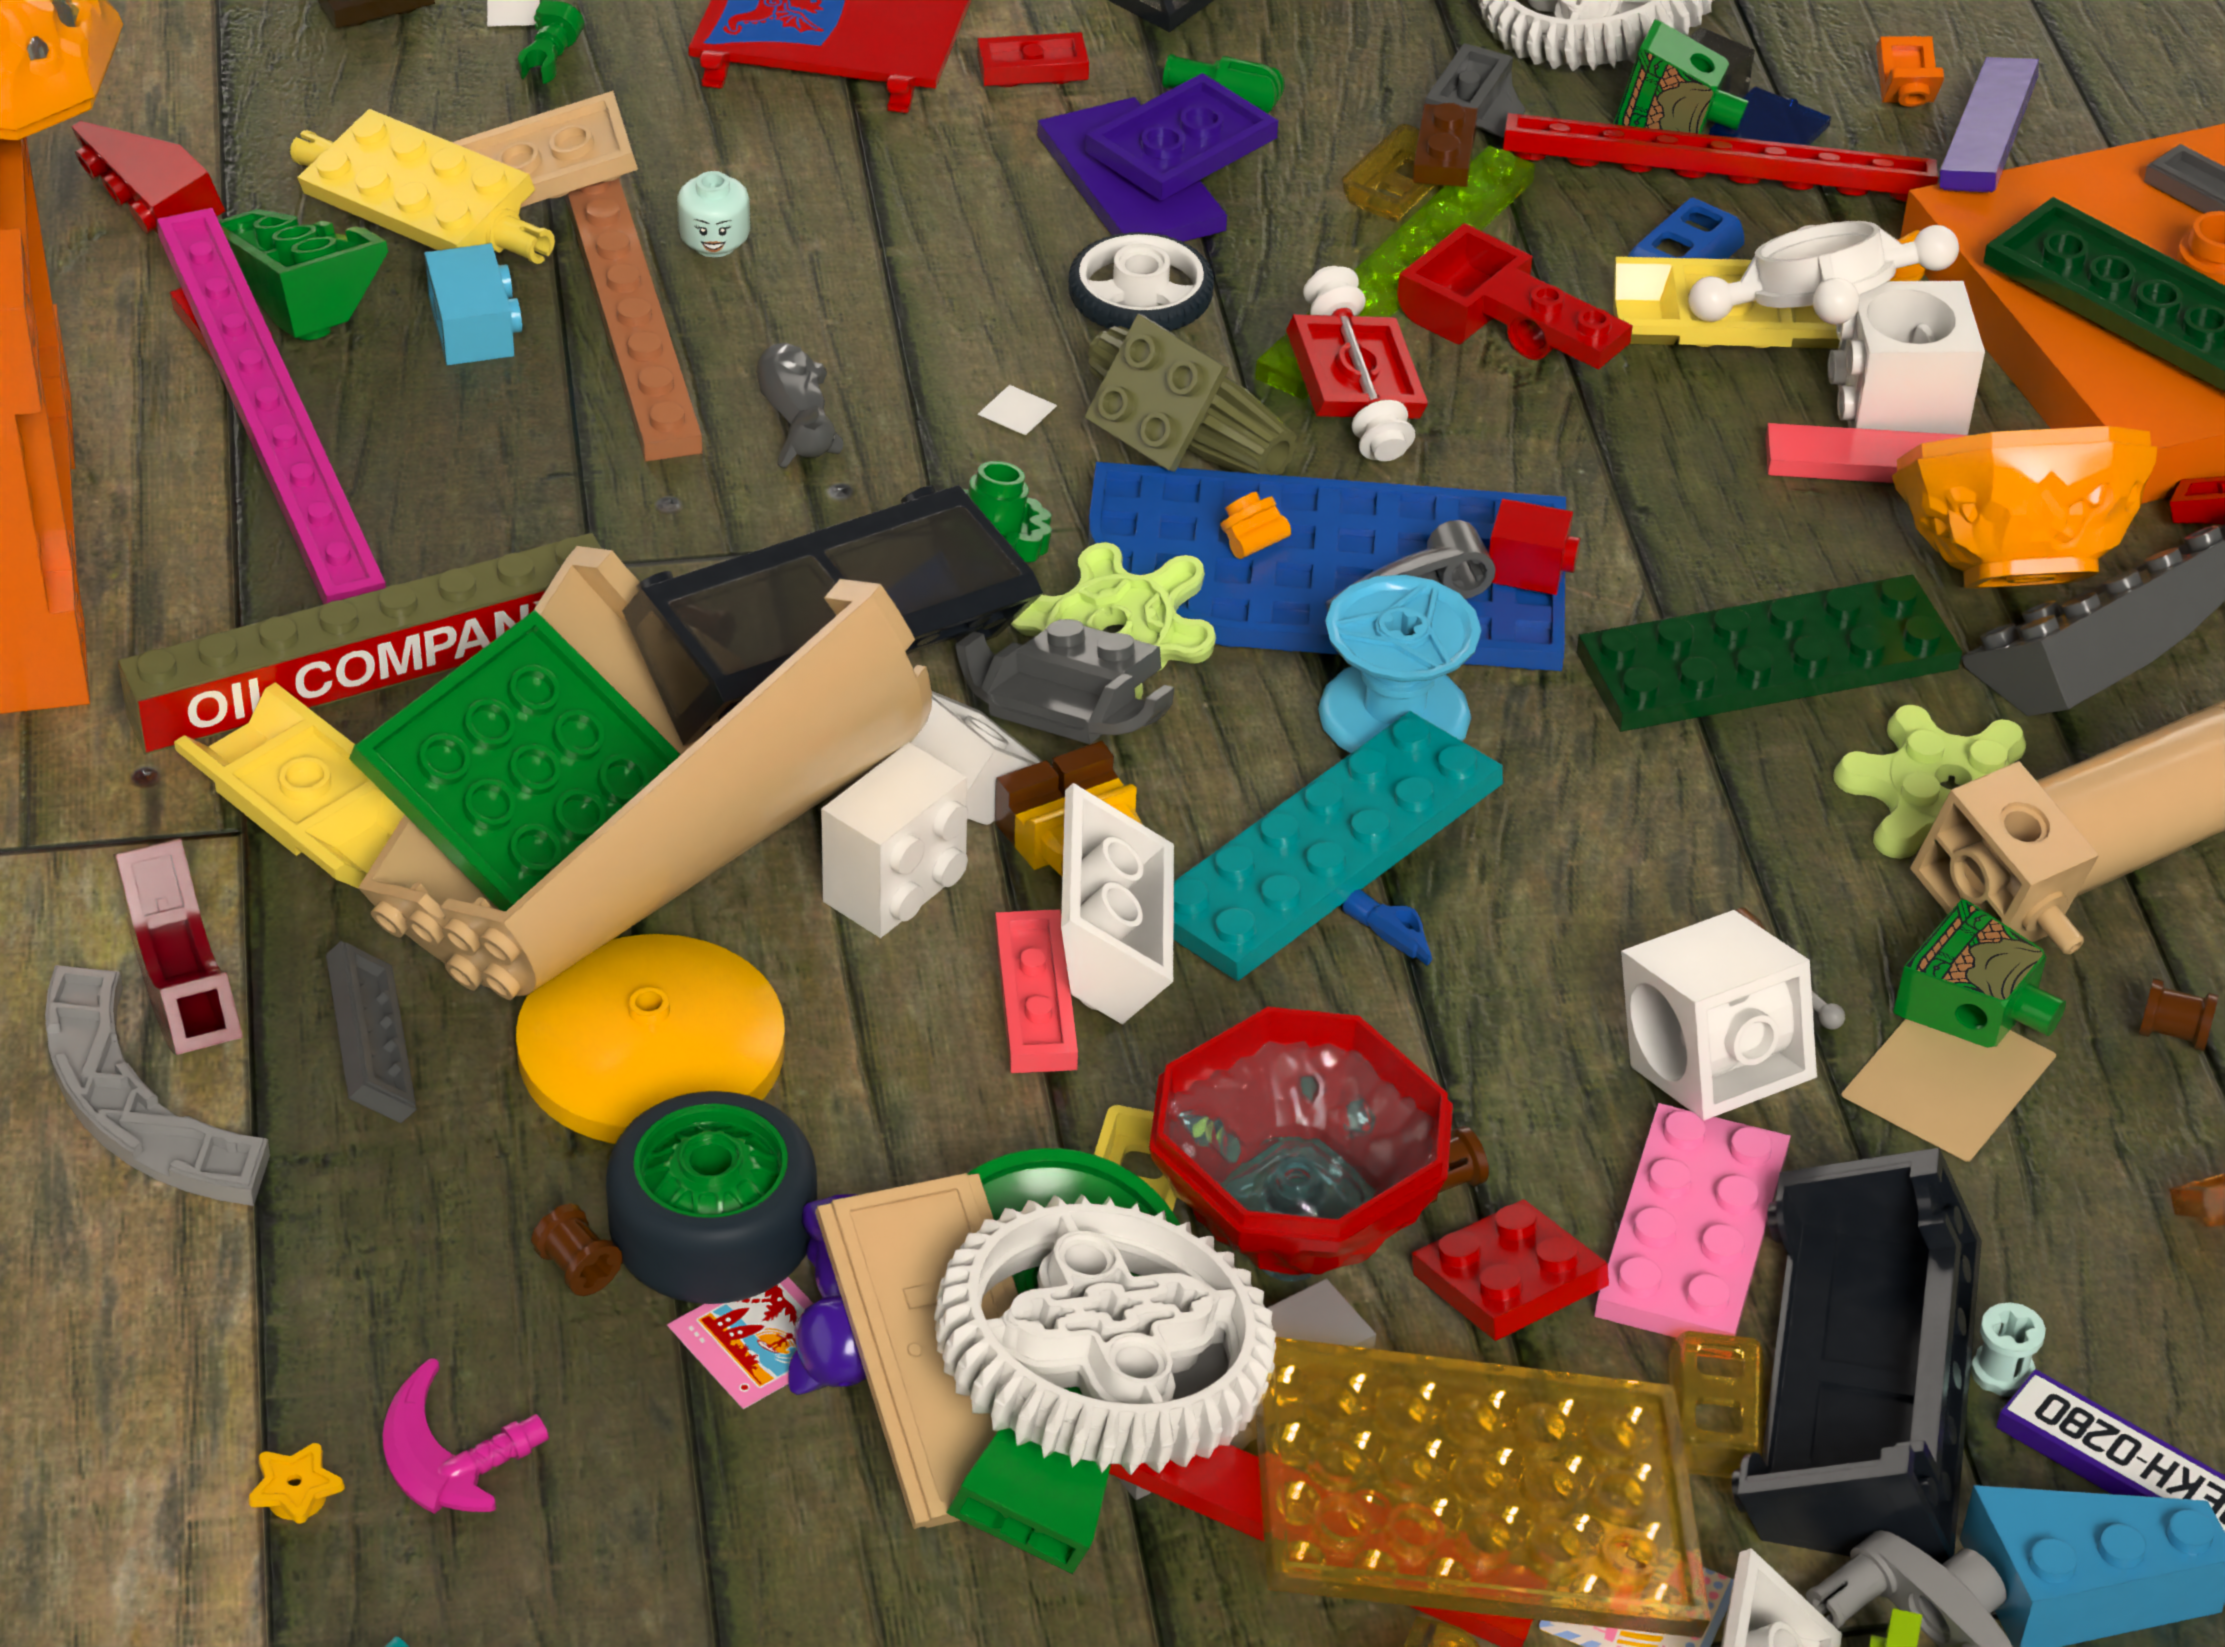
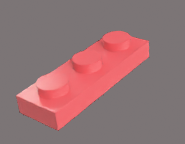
M1061 909L995 912V934L1010 1073L1077 1070L1078 1047L1061 931Z

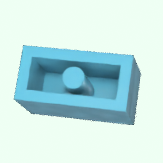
M492 243L424 252L428 298L446 366L513 357V333L522 332L520 306L517 298L509 299L513 297L509 267L507 264L498 265Z

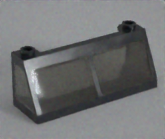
M929 485L907 494L901 499V504L677 577H673L671 571L654 574L636 586L638 593L622 612L684 746L697 741L712 728L711 724L717 717L719 720L722 719L836 617V614L824 597L839 579L882 585L900 611L915 638V641L905 651L906 654L955 638L958 643L974 631L984 634L985 641L995 638L1043 594V591L1033 570L960 485L936 492L933 485Z

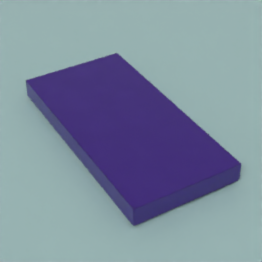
M1135 97L1038 120L1037 136L1111 235L1147 232L1166 235L1185 242L1226 231L1227 214L1200 180L1160 201L1085 152L1086 134L1139 107L1141 104Z

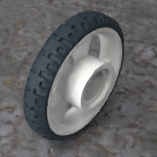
M1130 232L1104 237L1089 244L1088 247L1079 252L1069 270L1068 286L1069 294L1075 307L1086 318L1097 323L1099 326H1105L1107 329L1114 326L1130 329L1137 314H1141L1171 332L1172 330L1185 327L1189 323H1193L1195 319H1198L1206 311L1213 296L1214 277L1206 258L1189 244L1166 235ZM1114 263L1113 279L1107 281L1089 280L1097 270ZM1170 265L1185 273L1193 285H1178L1169 282Z

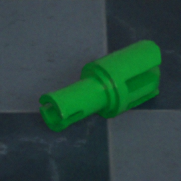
M1170 54L1165 64L1162 80L1163 88L1169 89L1175 88L1204 73L1266 113L1273 109L1285 89L1284 77L1278 69L1265 64L1225 55L1220 60H1216L1214 64Z

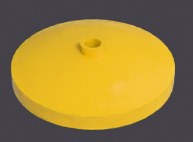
M643 934L612 939L528 994L520 1010L516 1026L519 1071L531 1097L550 1117L576 1133L595 1140L616 1144L627 1126L639 1115L651 1107L677 1096L697 1092L721 1091L743 1094L763 1100L774 1086L784 1061L785 1026L782 1006L773 987L759 970L739 955L721 946L679 935Z

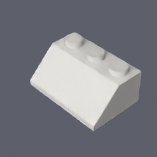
M1073 783L1065 790L1061 931L1070 991L1072 996L1081 1000L1087 1007L1098 1010L1120 1024H1124L1173 982L1174 844Z

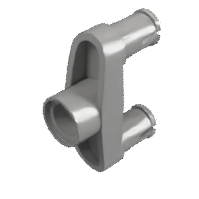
M1879 1530L1872 1533L1852 1549L1850 1561L1819 1585L1810 1588L1806 1593V1600L1822 1615L1828 1611L1831 1612L1825 1618L1836 1629H1840L1849 1618L1880 1595L1888 1597L1900 1610L1923 1615L1920 1629L1939 1647H2013L2008 1637L1991 1615L2007 1599L2003 1581L1986 1558L1969 1548L1961 1549L1941 1565L1901 1537L1891 1532Z

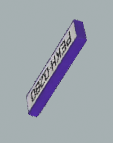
M2037 1369L2032 1372L2000 1411L1997 1429L2107 1492L2115 1495L2206 1500L2209 1502L2225 1531V1475Z

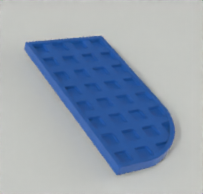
M1096 462L1089 513L1088 539L1089 546L1104 542L1116 545L1123 556V568L1128 573L1136 575L1152 573L1161 568L1168 560L1177 556L1188 555L1198 558L1204 566L1205 576L1203 585L1196 595L1179 606L1176 613L1183 618L1201 619L1209 622L1215 631V644L1224 647L1339 654L1330 643L1325 623L1328 614L1325 603L1365 575L1405 556L1427 549V541L1431 533L1441 524L1453 520L1469 522L1476 528L1489 553L1491 534L1502 498L1566 510V497L1177 468L1175 472H1172L1161 466ZM1257 491L1261 500L1273 496L1279 513L1290 524L1291 535L1243 559L1236 558L1230 549L1229 538L1220 526V523L1229 517L1225 507ZM1563 572L1557 595L1491 583L1483 593L1465 599L1476 610L1482 630L1475 653L1464 663L1465 665L1562 671L1565 647V572Z

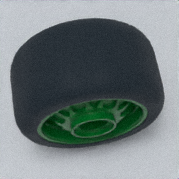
M721 1091L697 1092L677 1096L651 1107L627 1126L617 1140L608 1161L606 1193L608 1223L612 1242L622 1252L623 1264L640 1282L652 1290L673 1299L699 1304H722L748 1299L775 1287L791 1275L807 1254L806 1248L811 1239L801 1220L803 1207L809 1202L817 1201V1169L813 1151L808 1140L795 1122L784 1112L765 1101L743 1094Z

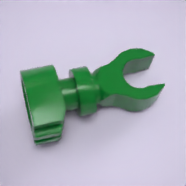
M541 0L537 7L536 14L534 15L535 29L538 30L535 41L523 48L518 55L519 71L522 80H524L532 67L541 66L543 84L552 81L557 74V56H560L566 47L572 46L583 30L584 19L582 14L571 4L562 1Z

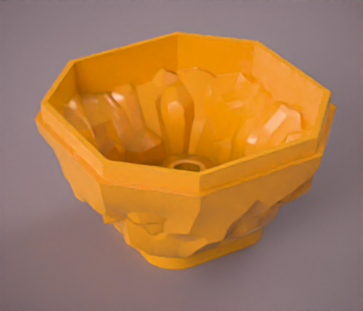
M2113 426L1988 432L1921 443L1897 459V472L1892 475L1896 490L1910 508L1915 528L1951 567L1963 571L1964 588L1977 589L2066 584L2079 582L2098 574V559L2120 544L2128 526L2141 506L2145 485L2156 463L2157 446H2151L2150 431Z

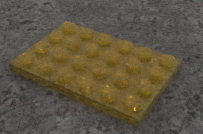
M1275 1337L1274 1371L1268 1373V1389L1265 1394H1262L1260 1403L1255 1411L1268 1590L1702 1638L1711 1619L1675 1385Z

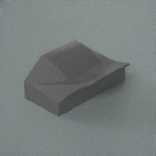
M1466 43L1461 46L1425 98V104L1455 103L1462 107L1478 108L1477 128L1502 139L1505 136L1508 113L1523 115L1526 110L1518 99L1512 84L1513 56Z

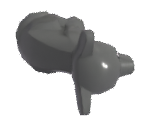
M789 343L774 344L764 350L756 368L761 393L791 425L788 437L778 457V465L786 468L797 454L806 458H817L825 452L839 454L843 449V439L835 432L833 423L825 415V399L819 387V384L824 382L827 375L824 365L813 362L801 348Z

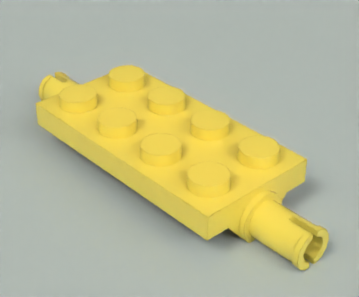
M368 109L335 142L305 130L300 135L310 142L296 137L291 144L290 154L292 160L300 165L308 166L297 177L304 194L436 250L492 243L493 249L496 252L500 253L506 249L527 258L533 263L540 264L545 261L544 257L535 253V251L549 257L554 249L555 239L550 230L539 228L520 220L521 204L535 191L528 173L374 110Z

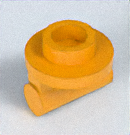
M1257 491L1225 507L1229 517L1221 522L1220 526L1223 532L1227 534L1230 549L1236 558L1243 559L1291 535L1290 524L1279 513L1273 496L1261 500Z

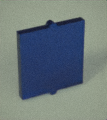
M1755 86L1743 97L1749 103L1738 130L1735 131L1716 123L1710 128L1709 135L1810 146L1830 126L1831 116L1798 104L1797 99L1791 98L1788 100Z

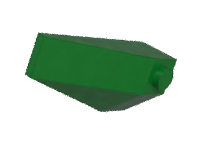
M254 209L218 220L253 296L278 327L294 338L298 337L300 340H314L324 337L331 332L332 326L348 322L389 252L386 240L360 227L353 226L345 230L346 235L335 233L332 222L319 221L312 225H299L297 216Z

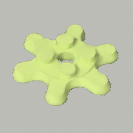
M1107 542L1096 543L1082 551L1078 558L1081 578L1077 586L1063 595L1046 596L1042 594L1011 623L1019 633L1026 636H1037L1047 629L1048 625L1059 619L1077 620L1083 623L1084 626L1101 631L1112 625H1124L1116 633H1125L1132 636L1134 640L1160 646L1162 669L1169 660L1187 663L1205 661L1212 655L1216 641L1214 628L1209 622L1201 619L1183 618L1176 613L1181 604L1201 590L1205 572L1204 566L1198 558L1188 555L1177 556L1168 560L1161 568L1152 573L1136 575L1128 573L1123 568V556L1120 549L1116 545ZM1141 683L1134 688L1135 698L1142 700L1143 684Z
M1904 705L1889 719L1886 730L1889 738L1896 744L1898 751L1886 755L1870 754L1861 751L1850 752L1836 765L1833 777L1834 782L1841 790L1853 795L1875 797L1889 807L1891 814L1874 831L1873 843L1876 849L1883 855L1898 859L1909 858L1916 854L1922 846L1951 789L1941 786L1940 783L1947 782L1949 776H1955L1954 782L1961 786L2011 765L2024 755L2026 741L2021 727L2010 720H1996L1980 734L1966 737L1948 734L1938 728L1925 709L1916 705Z

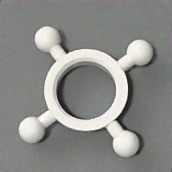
M1843 221L1821 225H1806L1796 231L1769 240L1757 248L1755 256L1740 281L1727 283L1725 280L1714 276L1698 280L1690 290L1689 306L1693 314L1699 319L1715 322L1726 317L1734 305L1752 301L1774 308H1794L1813 305L1815 313L1824 322L1842 324L1852 319L1856 314L1860 304L1859 294L1870 291L1889 281L1896 274L1897 268L1920 264L1922 267L1932 271L1948 268L1958 256L1959 242L1954 232L1942 225L1928 226L1918 233L1914 241L1904 244L1872 222Z

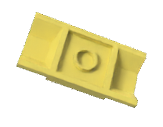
M1615 257L1613 312L1615 317L1633 325L1630 344L1674 345L1678 339L1680 345H1696L1700 347L1725 345L1751 346L1755 348L1838 349L1840 339L1837 337L1836 324H1829L1821 320L1815 313L1813 305L1794 308H1774L1752 301L1734 305L1726 317L1715 322L1703 321L1693 314L1689 306V293L1692 286L1698 280L1714 276L1725 280L1727 283L1740 281L1752 260Z
M276 682L265 688L249 723L212 745L206 746L185 735L174 741L175 750L215 782L216 792L293 854L297 856L300 853H304L336 880L355 888L360 886L405 815L349 759L355 744Z

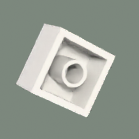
M910 742L821 809L823 902L879 938H882L902 921H908L913 918L924 903L944 887L954 885L961 878L964 871H966L968 862L966 855L968 819L967 777Z

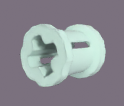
M2009 1302L1992 1306L1983 1315L1980 1333L1984 1343L1977 1349L1976 1356L1971 1364L1973 1380L1983 1390L1994 1392L2002 1397L2014 1396L2035 1370L2032 1355L2037 1353L2042 1347L2046 1328L2042 1318L2034 1310L2021 1304Z

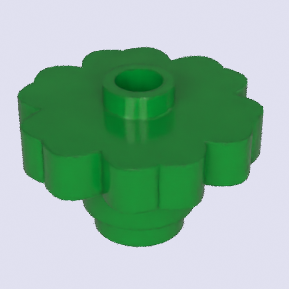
M1002 461L982 463L978 467L977 474L971 477L968 490H963L1025 562H1035L1039 556L1046 554L1049 549L1052 533L1050 527L1051 513L1043 508L1038 500L1028 498L1029 488L1024 482L1025 473L1019 467ZM967 509L952 523L953 530L963 551L972 555L977 560V563H991L998 566H1009L1012 564V561ZM933 527L932 535L935 539L940 541V538L935 528Z

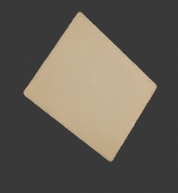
M1905 1019L1845 1088L1841 1096L1959 1159L1969 1162L2051 1064L2056 1054L2011 1030L1997 1047L1986 1048Z

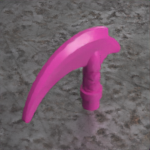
M428 1359L403 1383L388 1409L383 1428V1449L390 1473L397 1485L411 1500L434 1514L442 1507L460 1511L492 1512L496 1509L495 1499L491 1494L477 1487L479 1474L482 1475L492 1470L493 1467L509 1461L511 1457L519 1460L532 1452V1448L549 1440L547 1429L540 1417L534 1414L519 1423L513 1421L503 1426L499 1434L494 1435L492 1439L488 1438L482 1443L475 1445V1448L471 1447L468 1451L465 1450L456 1456L451 1454L436 1441L426 1420L425 1406L427 1394L440 1368L437 1359Z

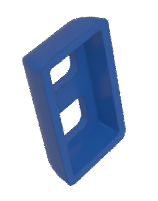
M1691 197L1633 247L1627 257L1728 259L1744 245V231L1740 220L1736 216ZM1688 220L1692 221L1698 225L1710 229L1711 231L1700 230L1685 222ZM1669 238L1691 249L1682 257H1674L1656 249V247Z

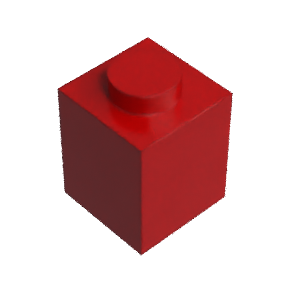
M1502 498L1491 534L1489 555L1495 566V578L1492 583L1557 595L1563 572L1574 573L1580 549L1581 538L1570 536L1573 511Z

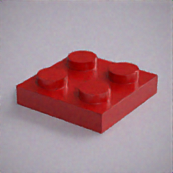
M1525 1199L1503 1207L1496 1213L1456 1232L1449 1233L1441 1239L1412 1252L1413 1275L1494 1341L1609 1286L1608 1263Z

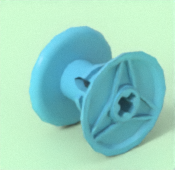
M1410 575L1375 576L1346 588L1331 602L1325 623L1331 645L1352 666L1342 670L1324 688L1318 706L1323 730L1338 747L1352 753L1407 712L1411 711L1463 741L1471 721L1469 706L1465 694L1446 674L1456 671L1475 653L1482 631L1476 610L1460 593L1435 580Z

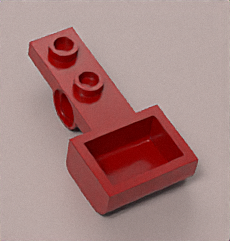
M1463 223L1399 273L1397 295L1405 315L1415 324L1455 344H1462L1494 318L1507 325V333L1512 346L1518 353L1528 359L1540 360L1552 350L1557 349L1599 370L1630 344L1633 325L1609 314L1607 311L1596 308L1556 286L1549 285L1531 276L1532 255L1466 223Z

